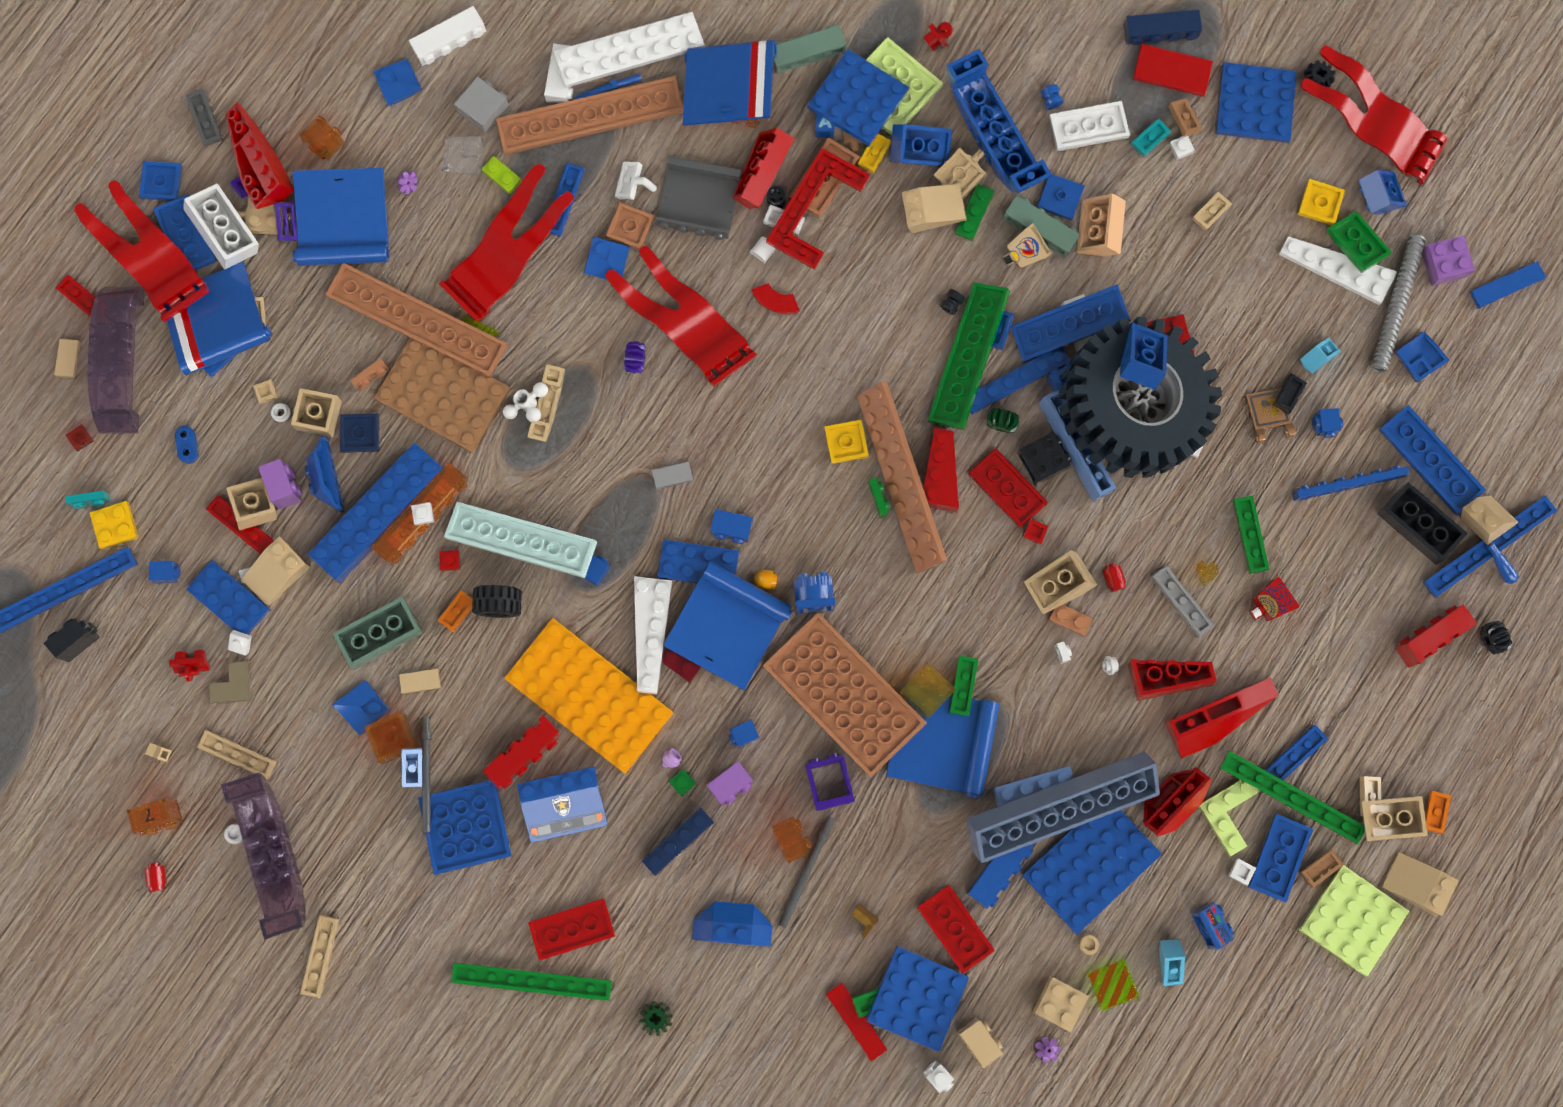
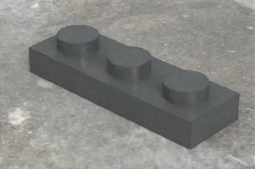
M201 89L187 94L186 98L204 146L223 141L205 91Z

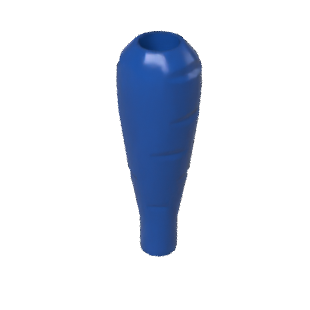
M1490 543L1487 547L1492 554L1502 579L1508 584L1515 583L1519 577L1517 571L1498 550L1496 545Z

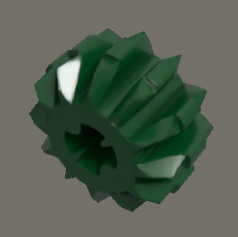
M993 408L988 414L986 425L996 431L1014 433L1019 425L1020 416L1009 410Z
M652 1001V1009L647 1004L644 1006L648 1013L640 1011V1015L645 1016V1018L640 1019L639 1023L646 1022L642 1030L644 1031L649 1027V1035H652L653 1030L656 1029V1035L660 1036V1028L664 1033L668 1031L664 1024L667 1026L672 1025V1022L666 1019L672 1018L673 1014L666 1015L670 1007L668 1006L662 1010L663 1002H660L658 1008H656V1002ZM653 1013L661 1016V1020L658 1021L659 1024L651 1021V1017L654 1016Z

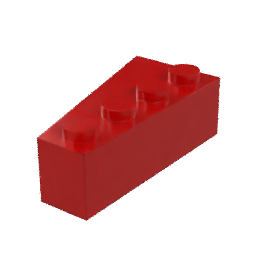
M779 128L760 132L732 199L748 209L761 206L795 138Z
M934 428L923 490L930 508L957 513L959 501L954 433L950 430Z
M1464 604L1458 607L1456 605L1451 606L1445 610L1446 615L1443 617L1440 615L1430 620L1431 625L1428 627L1423 625L1414 631L1416 635L1411 638L1406 636L1399 641L1400 645L1395 649L1408 668L1422 663L1426 660L1425 658L1438 652V648L1440 649L1453 641V638L1459 637L1477 624Z
M1130 659L1128 663L1137 701L1210 687L1217 681L1212 662Z
M544 715L538 719L540 721L539 725L529 727L522 736V740H515L508 747L507 753L502 752L483 770V774L498 791L502 788L504 790L513 783L512 779L517 775L519 777L528 770V765L532 762L534 764L543 757V752L547 749L551 751L558 744L559 732Z

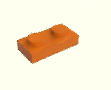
M461 590L437 621L454 633L472 610L473 598Z
M1436 791L1429 792L1425 812L1427 831L1444 834L1451 795Z

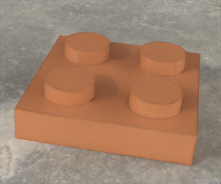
M619 203L606 238L639 250L644 245L655 216Z

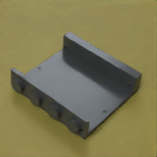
M668 156V169L658 215L655 217V224L665 230L672 228L681 233H687L688 231L694 232L698 236H713V238L718 240L729 239L736 201L732 198L741 178V170Z

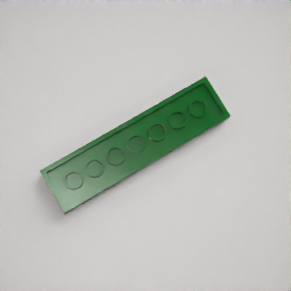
M973 283L928 417L930 423L961 430L965 429L1010 294L1008 288Z

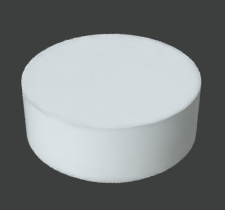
M239 824L229 825L224 832L225 839L232 844L241 843L246 836L244 827Z

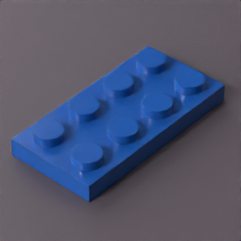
M187 194L153 209L163 233L185 254L196 271L217 262V260L184 211V199L190 197Z
M663 540L658 578L697 584L710 561L736 575L739 550Z
M213 560L186 588L187 591L229 627L247 635L251 633L271 610Z
M1274 814L1255 866L1256 870L1248 884V888L1286 903L1313 829L1281 815Z

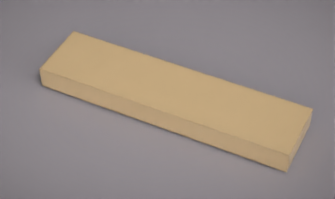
M208 730L204 731L197 746L201 750L265 779H269L277 761Z
M319 915L300 994L321 998L340 919Z

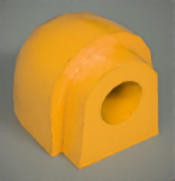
M760 570L754 575L753 583L762 590H776L778 574H774V571Z

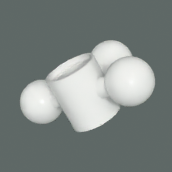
M538 382L534 385L531 393L523 389L518 390L513 397L515 405L508 404L503 408L504 417L514 419L521 408L526 412L528 421H539L541 412L536 408V397L546 396L548 393L547 385Z

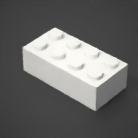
M218 183L184 199V211L224 269L258 253L259 243Z

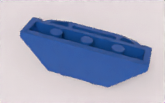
M321 436L306 459L305 471L311 479L309 484L310 493L342 513L345 510L329 440L325 436Z
M715 901L694 919L692 940L771 946L772 925L754 904Z

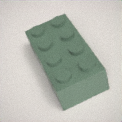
M400 597L332 634L349 667L356 670L424 632L407 600L404 597Z

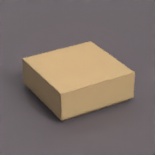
M271 379L253 385L259 404L278 398Z

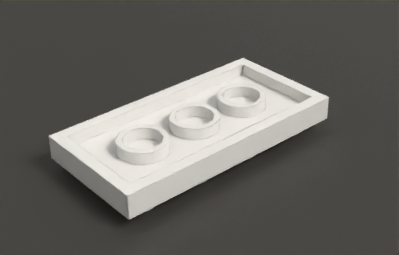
M1122 101L1049 115L1057 151L1125 139L1130 136Z

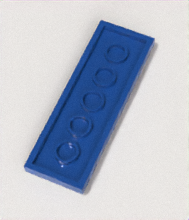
M1116 284L1013 325L1011 329L1022 360L1026 362L1093 336L1108 324L1114 326L1121 319L1128 318V321H1131L1119 285Z
M1409 405L1379 429L1381 434L1455 515L1462 512L1463 507L1486 491Z

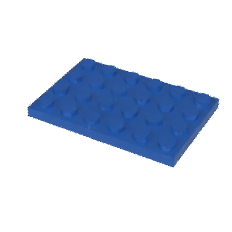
M1119 810L1072 828L1022 876L1077 935L1157 860L1162 853L1124 812Z

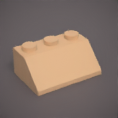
M1113 193L1082 199L1077 253L1104 257L1121 253L1125 200Z

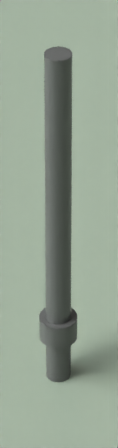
M428 716L422 717V731L420 732V741H422L423 833H431L430 741L432 740V732L430 731Z
M827 817L822 830H819L816 836L818 839L779 923L781 927H787L824 842L828 841L829 831L834 822V819Z

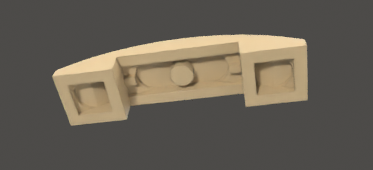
M546 364L542 383L547 385L548 393L544 397H539L536 408L540 410L541 418L537 422H531L528 438L543 442L547 441L561 394L565 374L564 368Z

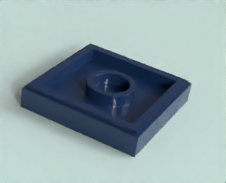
M340 414V452H379V414Z

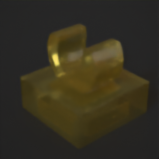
M1202 560L1196 565L1199 581L1204 586L1219 574L1218 565L1213 561L1208 566Z

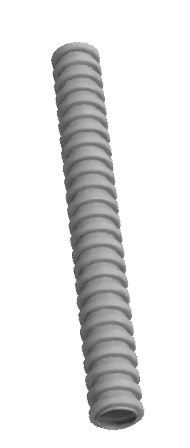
M1412 234L1409 236L1408 246H1406L1402 259L1403 262L1401 263L1402 267L1399 269L1400 272L1396 279L1397 283H1395L1394 293L1390 300L1391 304H1389V310H1387L1388 315L1385 317L1386 320L1382 327L1383 331H1381V336L1379 337L1380 342L1377 344L1378 347L1374 354L1375 358H1373V363L1371 364V368L1375 371H1388L1389 361L1392 358L1390 355L1393 354V349L1395 348V339H1397V334L1400 331L1398 328L1401 327L1400 323H1402V317H1404L1403 312L1406 310L1405 307L1409 300L1408 296H1410L1414 283L1413 280L1417 273V264L1420 262L1419 259L1423 252L1422 248H1424V243L1426 242V238L1422 235Z

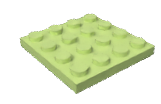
M888 37L866 60L910 87L883 127L890 135H892L893 124H908L943 86V82Z
M1343 865L1337 870L1299 928V931L1363 976L1368 977L1410 911Z

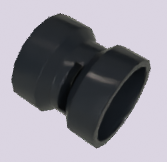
M780 186L771 187L767 192L768 206L773 205L780 209L784 207L786 201L785 190Z
M949 289L946 299H943L939 306L948 314L955 315L958 311V306L963 304L965 298L958 291Z

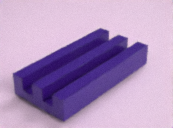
M275 203L277 241H297L294 203ZM280 207H282L285 236H282ZM286 207L290 209L292 236H289Z

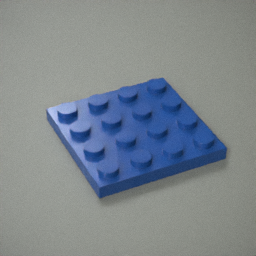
M847 49L808 103L807 108L865 145L870 146L903 100L910 87Z
M1224 62L1221 72L1216 134L1289 143L1291 140L1297 71Z
M490 780L430 795L431 833L425 834L434 875L512 856L498 789ZM418 797L422 815V797Z
M896 946L866 1021L940 1052L969 977Z

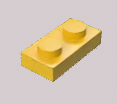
M878 134L872 144L867 146L858 162V166L874 174L889 149L891 140Z

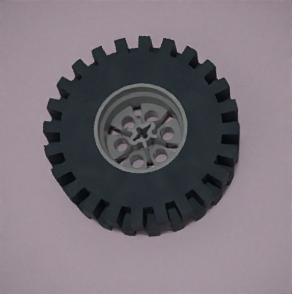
M1137 317L1133 323L1167 335L1166 375L1156 390L1144 387L1133 381L1129 382L1125 378L1120 377L1121 360L1132 324H1129L1128 318L1119 320L1114 326L1108 324L1103 327L1072 357L1069 362L1070 366L1064 371L1061 379L1066 383L1059 390V399L1067 401L1060 408L1061 418L1071 417L1072 419L1065 427L1068 436L1078 432L1082 437L1075 444L1076 448L1081 452L1089 446L1094 451L1088 459L1096 465L1105 459L1108 461L1105 470L1114 474L1119 469L1124 468V477L1133 478L1142 472V477L1147 478L1152 477L1159 471L1163 474L1194 454L1208 441L1206 437L1214 432L1217 425L1212 421L1221 413V406L1213 403L1222 396L1221 387H1210V384L1219 377L1216 368L1207 371L1203 369V366L1211 359L1208 353L1205 351L1195 357L1191 352L1199 343L1194 337L1189 338L1182 344L1179 338L1183 329L1175 325L1165 333L1164 320L1156 319L1147 327L1146 317ZM1118 386H1121L1124 392L1120 391ZM1156 405H1158V406H1163V410H1161V409H1159V408H1157V407H1155V406H1156ZM1147 412L1150 413L1152 418L1147 416Z

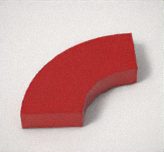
M769 283L751 289L754 298L764 308L785 315L800 312L793 293L786 295L778 293L772 289Z

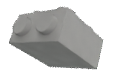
M477 77L454 105L458 113L486 133L496 121V118L509 105L506 99L507 96L501 90L496 91L492 88L493 86L489 81Z

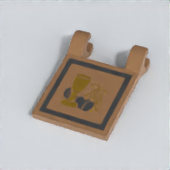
M1282 388L1245 395L1257 444L1264 443L1266 440V434L1263 429L1284 425L1286 438H1292L1296 434L1290 414L1273 405Z

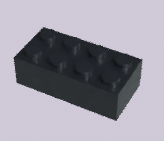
M1409 482L1401 486L1377 513L1435 565L1443 562L1468 534Z

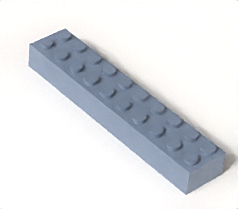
M1144 751L967 818L966 822L971 849L979 861L984 863L1158 796L1160 791L1156 763Z

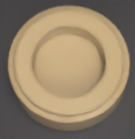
M1084 935L1080 938L1078 946L1082 953L1092 955L1098 951L1099 941L1093 935Z

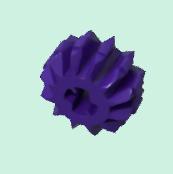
M638 341L627 343L624 356V369L626 372L633 374L643 372L646 359V346L644 343H639Z

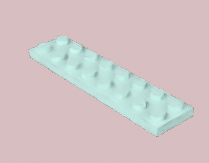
M457 502L444 538L582 578L586 576L597 545V541L594 539Z

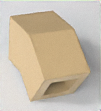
M150 743L145 754L167 762L171 750Z

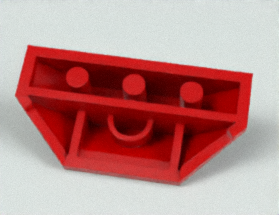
M1197 767L1170 774L1159 786L1160 795L1144 802L1143 825L1158 837L1177 831L1203 803L1212 781L1211 778Z

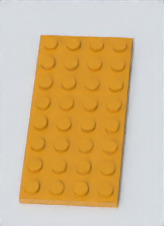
M554 618L550 620L504 678L624 774L629 771L674 714L673 711L651 694L638 692L636 682Z

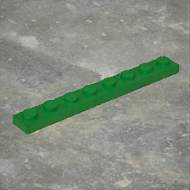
M1227 751L1219 769L1347 840L1359 844L1365 832L1363 824L1233 752Z
M456 962L453 964L451 983L604 1001H610L612 980Z

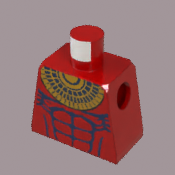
M1277 577L1252 599L1256 607L1251 609L1249 614L1254 620L1264 616L1266 621H1271L1296 610L1300 606L1281 578Z

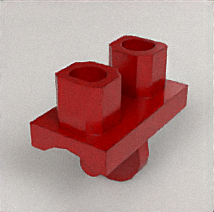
M942 22L936 29L933 23L930 24L928 27L931 31L923 38L933 51L941 45L946 48L948 43L945 39L952 35V25L948 22Z
M195 650L193 658H188L186 652L178 651L175 652L174 659L169 660V666L173 668L174 673H178L179 677L185 676L187 682H191L193 676L199 675V672L210 671V665L207 662L204 650Z

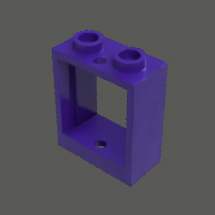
M839 753L828 755V759L820 761V758L808 760L809 764L805 765L816 812L855 802L844 755L839 756ZM840 763L847 795L819 802L811 769Z

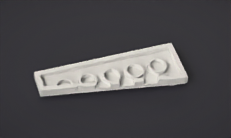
M1289 236L1279 253L1280 256L1378 305L1382 303L1397 274V271L1375 265L1361 274L1345 254Z
M634 576L637 691L640 693L657 694L672 589L671 580Z

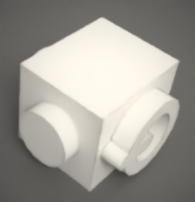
M936 1060L923 1071L924 1076L939 1093L942 1091L947 1092L954 1085L952 1081L955 1079Z

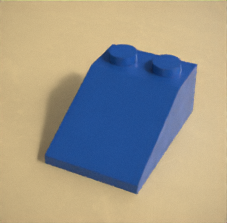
M893 124L890 162L942 166L950 158L952 129Z
M1132 322L1121 360L1120 377L1156 390L1166 375L1167 335Z

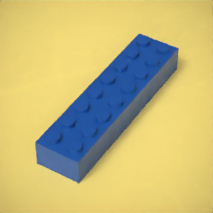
M414 442L308 555L331 577L341 583L411 510V506L415 505L446 471Z

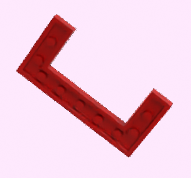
M821 148L766 240V243L813 270L818 266L824 256V252L794 236L793 233L827 176L830 175L859 192H862L870 178L869 173Z

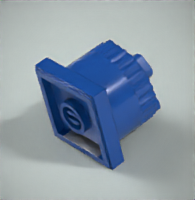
M819 572L817 576L810 577L809 574L797 575V579L794 580L797 614L834 610L832 577L828 576V572Z

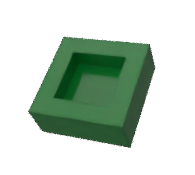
M684 769L669 781L681 797L696 785Z

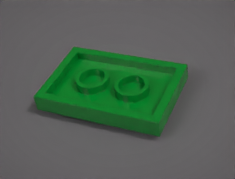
M1357 211L1329 227L1326 231L1361 274L1389 257L1392 253Z

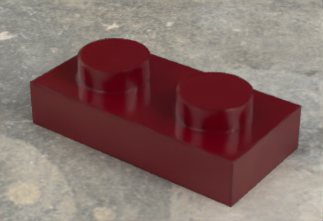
M668 648L662 655L661 663L689 683H691L701 669L699 665Z

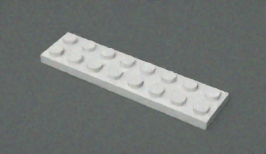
M693 12L556 50L553 51V55L564 86L567 88L682 55L687 52L688 48L704 47L705 45Z

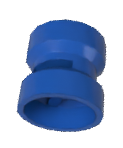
M1049 85L1040 91L1042 98H1045L1047 110L1063 105L1064 102L1062 97L1059 96L1060 90L1058 85Z

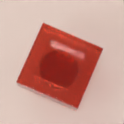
M82 424L66 434V437L77 452L94 442Z

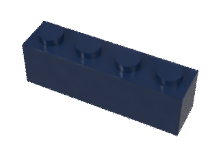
M1200 10L1126 16L1124 21L1126 44L1140 45L1147 42L1156 44L1161 41L1195 40L1199 38L1202 32Z
M700 808L646 856L642 862L654 876H657L708 830L714 822Z

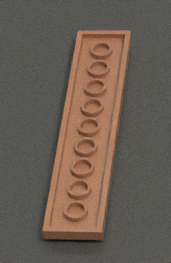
M673 76L496 118L504 154L508 155L683 113V104L676 77Z
M345 263L340 267L325 294L326 297L404 336L416 340L491 378L508 347L506 342Z
M882 381L858 395L857 398L917 574L947 561L888 383L887 381Z

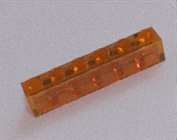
M448 462L371 548L391 566L394 563L397 564L402 559V554L406 549L409 550L415 545L416 538L419 535L425 534L429 529L428 525L430 523L414 525L411 506L430 502L432 504L434 521H436L441 516V511L444 507H448L455 500L454 496L458 492L461 493L465 490L469 480Z

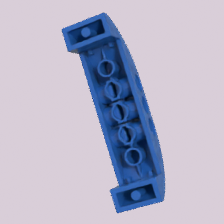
M980 49L946 65L950 87L959 111L979 148L985 153L984 157L990 167L1010 191L1020 193L1052 177V174L1043 159L1038 162L1035 160L986 74L988 63Z

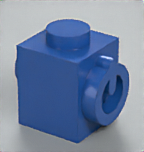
M1339 408L1320 409L1313 415L1312 427L1317 436L1332 438L1341 431L1343 419L1340 417Z

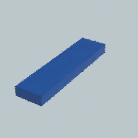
M566 163L553 202L565 192L572 193L575 200L585 171L583 167ZM574 200L564 210L549 234L562 237Z
M1537 261L1472 290L1470 295L1479 309L1538 283L1547 277Z
M1313 725L1275 759L1265 771L1284 780L1322 746L1328 738L1316 725Z

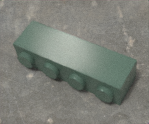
M828 26L822 31H812L806 36L793 37L784 43L777 42V58L773 59V66L776 74L845 53L846 42L840 26Z
M1016 196L1003 217L1004 221L1020 231H1024L1033 223L1048 248L1064 258L1068 256L1080 236L1075 228L1062 224L1060 219L1049 216L1044 209L1033 206L1024 197Z

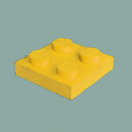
M1309 179L1298 215L1333 226L1336 223L1345 190Z
M862 420L824 426L831 465L869 458Z
M124 501L90 512L97 542L101 550L139 538L129 502Z

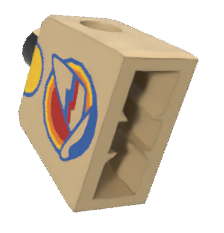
M1032 223L1007 245L1010 252L1004 255L1003 259L1008 266L1017 262L1022 268L1047 258L1051 251Z

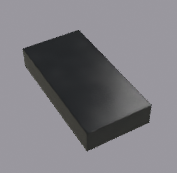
M1291 373L1273 405L1290 414L1307 382Z

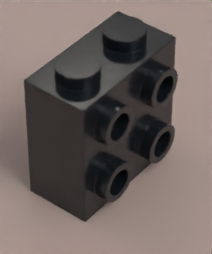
M1053 432L1020 448L1017 452L1035 486L1060 474L1071 466L1069 454L1067 452L1064 453L1060 438L1055 436Z
M74 618L67 620L63 624V628L58 632L51 633L47 637L48 640L44 642V645L55 658L70 662L100 637L96 633L98 631L91 622L87 623L84 619Z

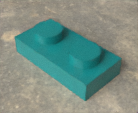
M1158 119L1139 135L1131 145L1145 157L1168 137L1172 131Z
M105 491L65 496L66 504L73 507V509H83L85 505L103 506L105 502H111L110 494Z

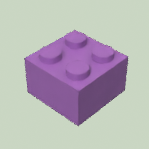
M1464 236L1428 244L1421 253L1432 286L1467 278L1475 271Z
M277 459L258 467L270 501L281 510L302 502L300 497L302 495L301 488L294 481V478H296L295 471L288 463Z
M738 761L710 782L707 787L722 806L724 804L729 806L736 800L735 796L740 792L745 794L752 788L753 780Z

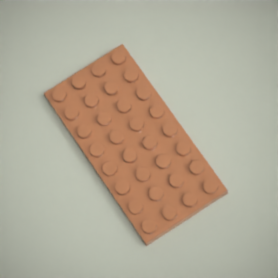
M819 613L807 622L763 665L769 674L870 778L927 724Z

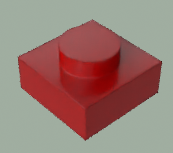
M1030 519L1023 538L1041 545L1048 526Z
M459 550L439 551L440 571L460 570Z

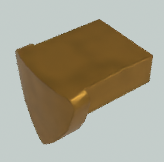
M860 903L851 914L866 926L861 933V936L866 938L879 920L877 916Z

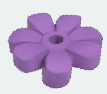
M406 171L402 172V176H399L397 183L400 184L398 190L404 194H409L410 190L414 192L417 189V186L414 184L418 183V178L415 177L416 173L412 171L409 173Z
M1042 1037V1043L1036 1042L1035 1047L1039 1049L1035 1052V1055L1038 1058L1042 1057V1061L1045 1063L1049 1062V1058L1055 1061L1057 1060L1055 1053H1060V1047L1055 1046L1057 1041L1054 1038H1051L1049 1041L1048 1037Z

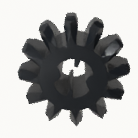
M1317 60L1314 64L1310 63L1307 66V69L1304 71L1305 77L1303 80L1307 78L1330 88L1331 84L1335 81L1334 75L1336 71L1331 70L1332 65H1326V60L1322 64Z
M1493 621L1481 627L1480 635L1484 643L1483 646H1486L1487 651L1493 655L1506 652L1511 648V635L1504 623L1501 624L1500 621Z

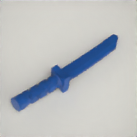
M640 73L617 81L613 78L611 83L577 95L573 100L618 90L620 87L642 81Z

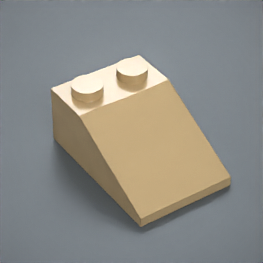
M960 184L920 187L902 192L907 225L912 233L967 220Z
M279 536L264 550L242 577V580L268 607L311 567L286 540Z
M1072 550L1024 581L1042 614L1083 595L1097 586L1079 554Z
M1422 796L1361 802L1366 841L1428 836Z
M1398 852L1381 887L1434 916H1442L1459 880Z

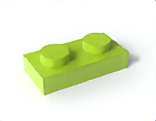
M494 156L481 169L485 175L509 195L522 182L520 177Z

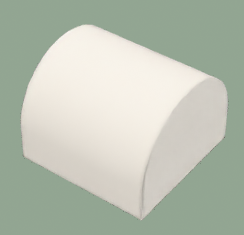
M761 237L750 250V253L765 264L776 248L766 243L767 238Z

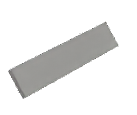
M1167 565L1151 576L1152 580L1198 638L1215 626Z

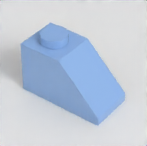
M422 748L402 749V787H422Z

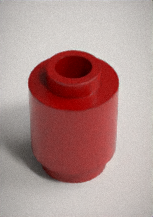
M1116 563L1104 566L1105 570L1102 573L1111 593L1125 589L1126 580L1121 566H1116Z
M160 862L148 864V868L144 869L146 888L149 889V892L165 890V885L167 884L165 866H160Z

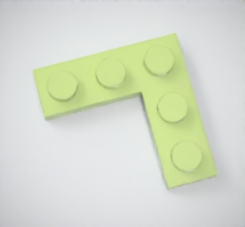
M1241 780L1207 799L1199 806L1229 856L1247 847V844L1233 824L1227 811L1259 793L1257 789Z

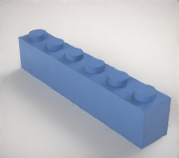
M1059 390L1046 395L1038 404L1055 435L1060 438L1064 451L1069 454L1071 463L1089 496L1095 502L1109 495L1116 489V486L1105 470L1102 461L1095 465L1088 460L1094 452L1089 446L1081 452L1076 448L1075 444L1082 438L1079 433L1068 436L1065 427L1072 419L1071 417L1061 418L1060 408L1067 400L1059 399Z

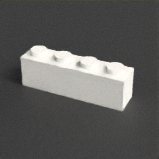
M474 6L410 39L409 43L421 65L424 66L425 64L433 63L436 58L442 55H448L453 49L466 45L468 41L481 37L486 32V29Z

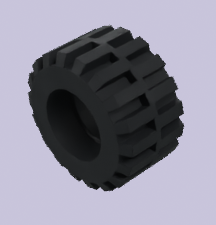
M504 585L477 586L473 588L472 613L493 618L519 616L521 614L522 590Z

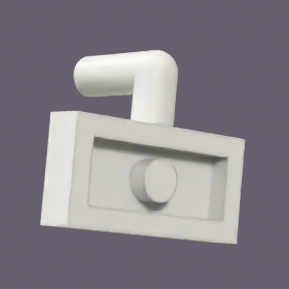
M623 162L615 193L616 198L634 200L637 185H644L651 192L656 191L657 186L646 177H640L641 163Z

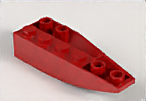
M237 102L225 116L241 182L254 208L260 209L275 203H281L294 191V187L263 133L241 104Z
M1270 677L1168 721L1165 725L1182 759L1220 742L1279 694Z

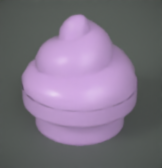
M674 748L666 750L663 753L662 766L674 768L680 765L682 760L680 753Z

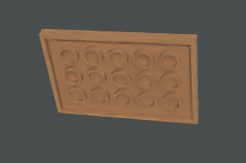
M410 338L374 399L473 453L511 388Z

